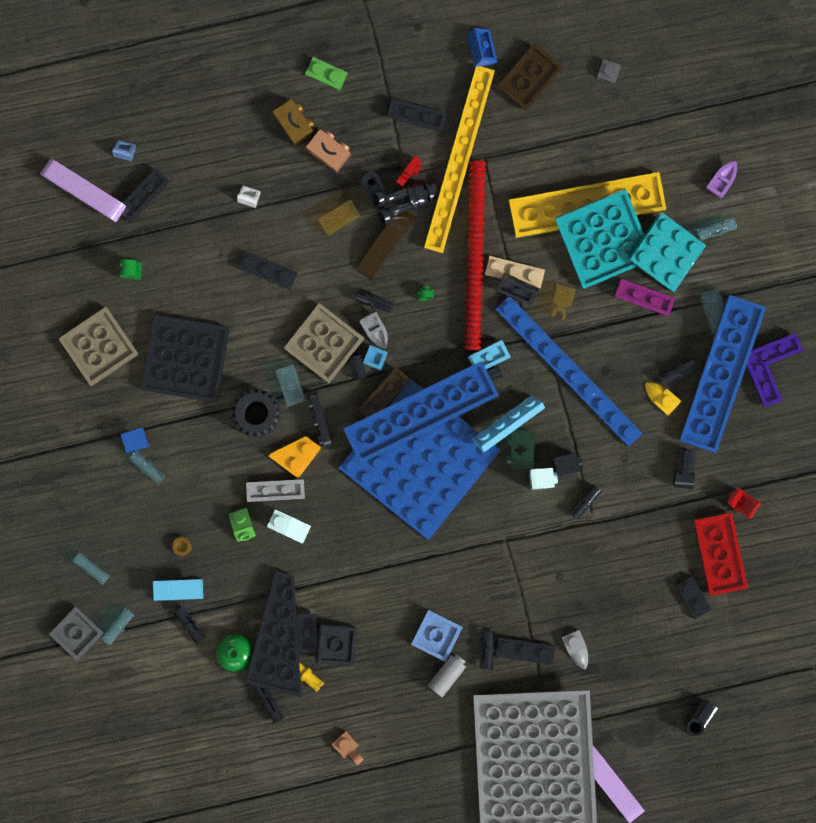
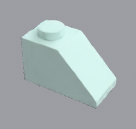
M553 468L529 470L531 490L554 488V484L558 483L557 472H553Z
M275 509L267 527L303 543L311 526Z

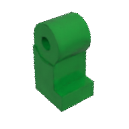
M121 259L120 278L141 280L142 263L136 260Z

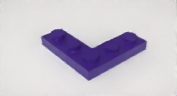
M796 333L751 351L746 366L764 408L782 401L768 365L803 351Z

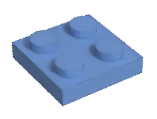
M428 610L411 645L446 662L463 627Z

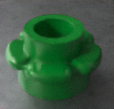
M430 286L421 287L416 295H418L419 301L430 300L434 298L433 292L435 290L430 289Z

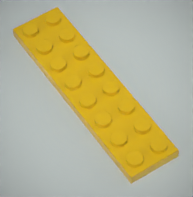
M651 173L511 199L509 204L515 236L519 238L557 231L559 229L554 218L624 188L627 190L637 216L665 211L666 204L660 173Z

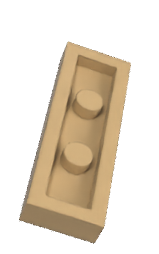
M489 256L485 275L501 279L505 272L540 289L545 270Z

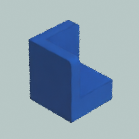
M143 428L121 434L126 453L150 447Z

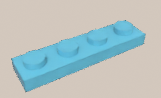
M532 395L481 431L472 440L477 447L485 452L545 407L539 399Z

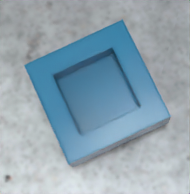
M370 345L363 364L381 370L388 352Z

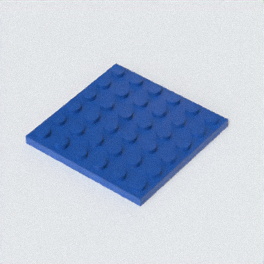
M411 379L389 406L424 389ZM457 416L361 464L353 450L339 469L429 540L499 453L500 449L493 445L485 452L482 451L472 440L479 433Z

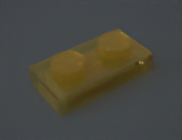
M349 200L319 218L318 221L326 234L330 236L361 216L352 201Z

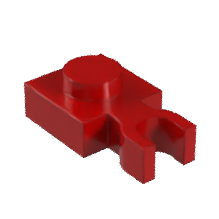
M415 155L403 174L396 181V184L403 188L413 174L416 176L422 168L420 165L422 160Z

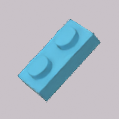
M501 340L469 356L468 359L471 365L482 361L485 368L488 369L509 359L510 355Z

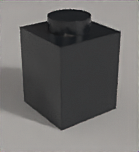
M576 452L553 458L557 477L580 472V467H583L581 456H577Z

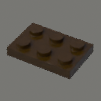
M534 43L497 88L523 110L527 111L561 72L563 67Z

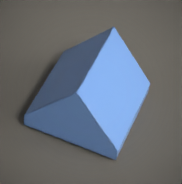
M118 140L113 148V157L132 162L136 145Z

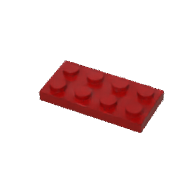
M732 513L694 520L709 596L747 589L748 585Z

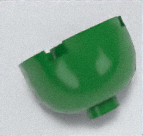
M230 634L222 638L218 643L215 652L216 659L220 666L227 671H243L251 663L254 648L250 640L243 635Z

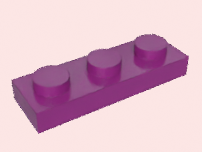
M624 279L620 280L614 296L667 317L675 301V298Z

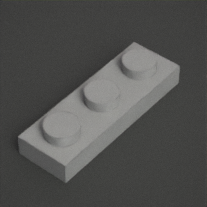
M304 479L246 483L247 502L305 499Z

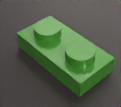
M313 57L305 75L340 91L348 73Z

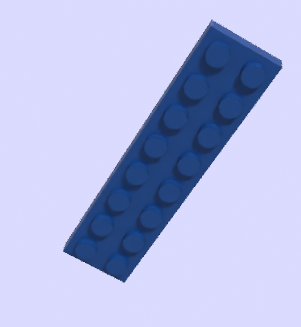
M729 295L680 441L717 453L766 307Z
M480 361L344 428V431L361 464L499 395L483 362Z

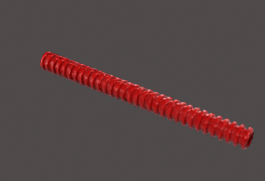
M474 160L469 162L471 166L469 168L471 172L469 174V177H471L469 183L471 185L468 195H470L468 201H470L468 203V207H470L468 209V213H470L468 219L470 221H468L469 227L467 228L469 231L467 233V236H469V239H467V242H469V245H467L469 257H467L468 263H466V266H468V269H466V272H468L466 278H468L466 290L468 292H466L467 298L465 299L467 302L465 305L467 308L465 310L467 314L465 316L467 320L465 325L467 328H465L466 334L464 335L466 337L464 349L468 351L481 350L479 338H481L480 332L482 331L480 329V326H482V323H480V320H482V317H480V314H482L480 302H482L481 296L483 295L481 293V290H483V287H481V284H483V281H481L483 269L481 267L483 266L482 260H484L482 257L484 251H482L484 245H482L484 243V239H482L484 233L482 231H484L483 225L485 223L483 221L485 219L483 215L485 213L483 209L485 207L483 203L485 201L483 197L485 192L483 190L486 180H484L486 174H484L486 162Z

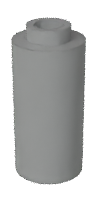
M457 654L455 657L451 655L427 686L443 698L466 668L463 665L466 661Z

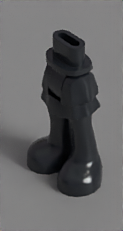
M435 183L411 184V186H405L404 189L384 194L381 190L372 192V201L375 208L405 199L403 203L376 211V215L383 226L390 224L393 216L405 211L420 209L428 202H432L434 198L439 197Z

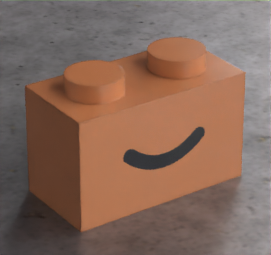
M320 129L306 146V149L337 173L351 156L348 151L350 148L343 142L337 143L334 140L335 136L329 131L325 130L323 132Z

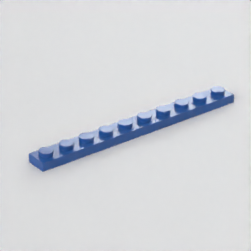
M508 297L495 309L628 447L643 434L511 297Z

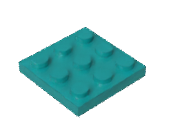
M660 212L628 260L669 291L675 292L706 245L663 212Z

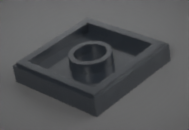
M318 624L315 663L354 666L357 627Z

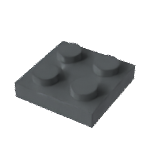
M76 606L49 635L78 661L104 632Z

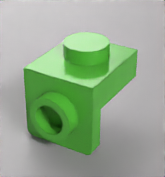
M247 508L229 513L233 532L238 542L246 541L256 536Z

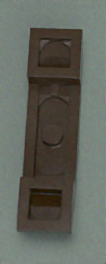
M408 211L393 216L391 223L386 225L360 262L357 270L372 280L403 235L406 234L416 220V217Z

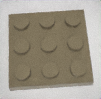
M319 303L284 349L330 384L365 338Z
M107 307L59 338L91 387L139 355Z

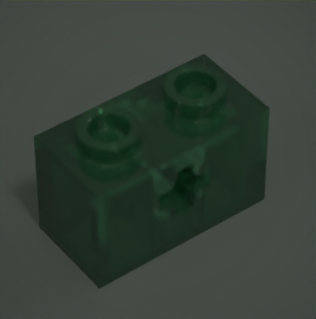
M514 430L511 432V435H507V446H510V454H506V465H510L511 470L533 469L535 431ZM519 445H522V448L525 449L522 456H518V452H515Z

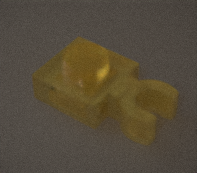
M557 284L552 304L557 305V308L552 311L553 318L555 313L559 311L563 315L561 320H565V307L571 309L576 289Z

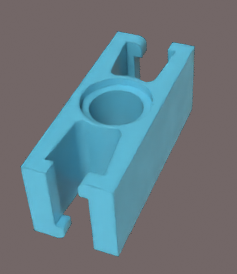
M203 579L153 581L154 601L203 599Z

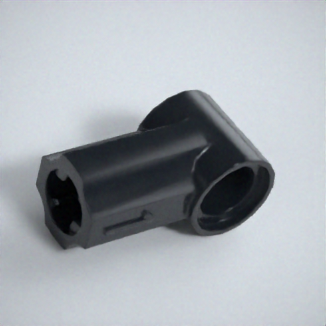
M679 450L673 487L693 489L696 452Z
M703 699L690 720L686 722V733L690 736L701 735L718 708ZM692 722H696L699 725L697 733L690 731V724Z

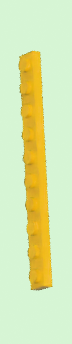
M481 66L475 68L424 249L443 254L495 70Z

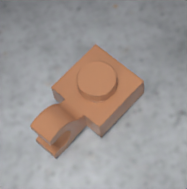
M347 731L332 743L344 759L349 755L357 765L364 760L355 750L359 745Z

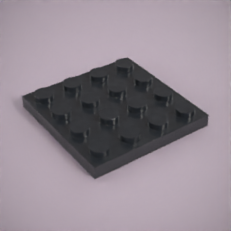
M154 315L141 390L218 403L230 327Z

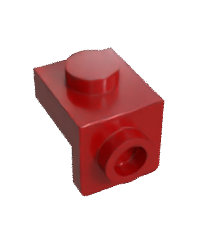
M740 488L733 491L728 499V504L734 510L749 519L753 517L761 505L758 500L746 494Z

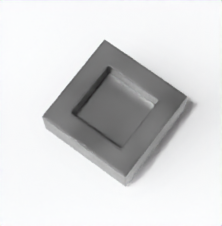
M603 59L597 79L615 84L621 65Z

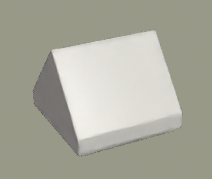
M242 186L237 201L256 208L261 192Z

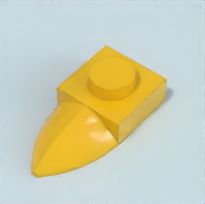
M651 382L645 383L649 398L667 416L681 402L663 386Z

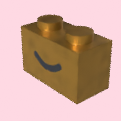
M291 99L274 110L273 114L295 146L314 134L312 130L314 125L309 117L305 119L302 115L304 110L299 102L294 103Z

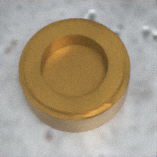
M178 537L172 543L173 552L179 556H185L191 551V542L186 537Z

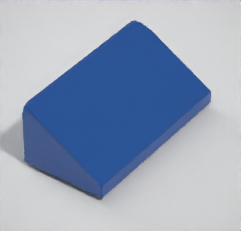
M473 28L467 37L474 67L497 63L490 29Z

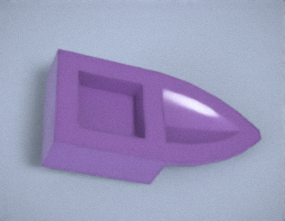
M730 162L721 167L706 189L722 199L736 177L737 162Z

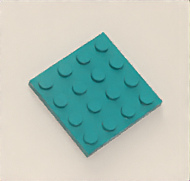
M625 188L554 218L583 289L637 267L628 258L643 238L644 233Z

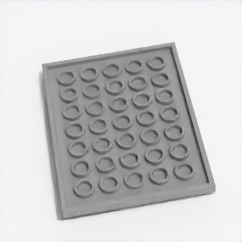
M590 690L474 695L480 823H597Z

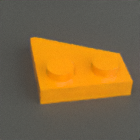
M305 436L271 453L269 457L299 478L321 447Z

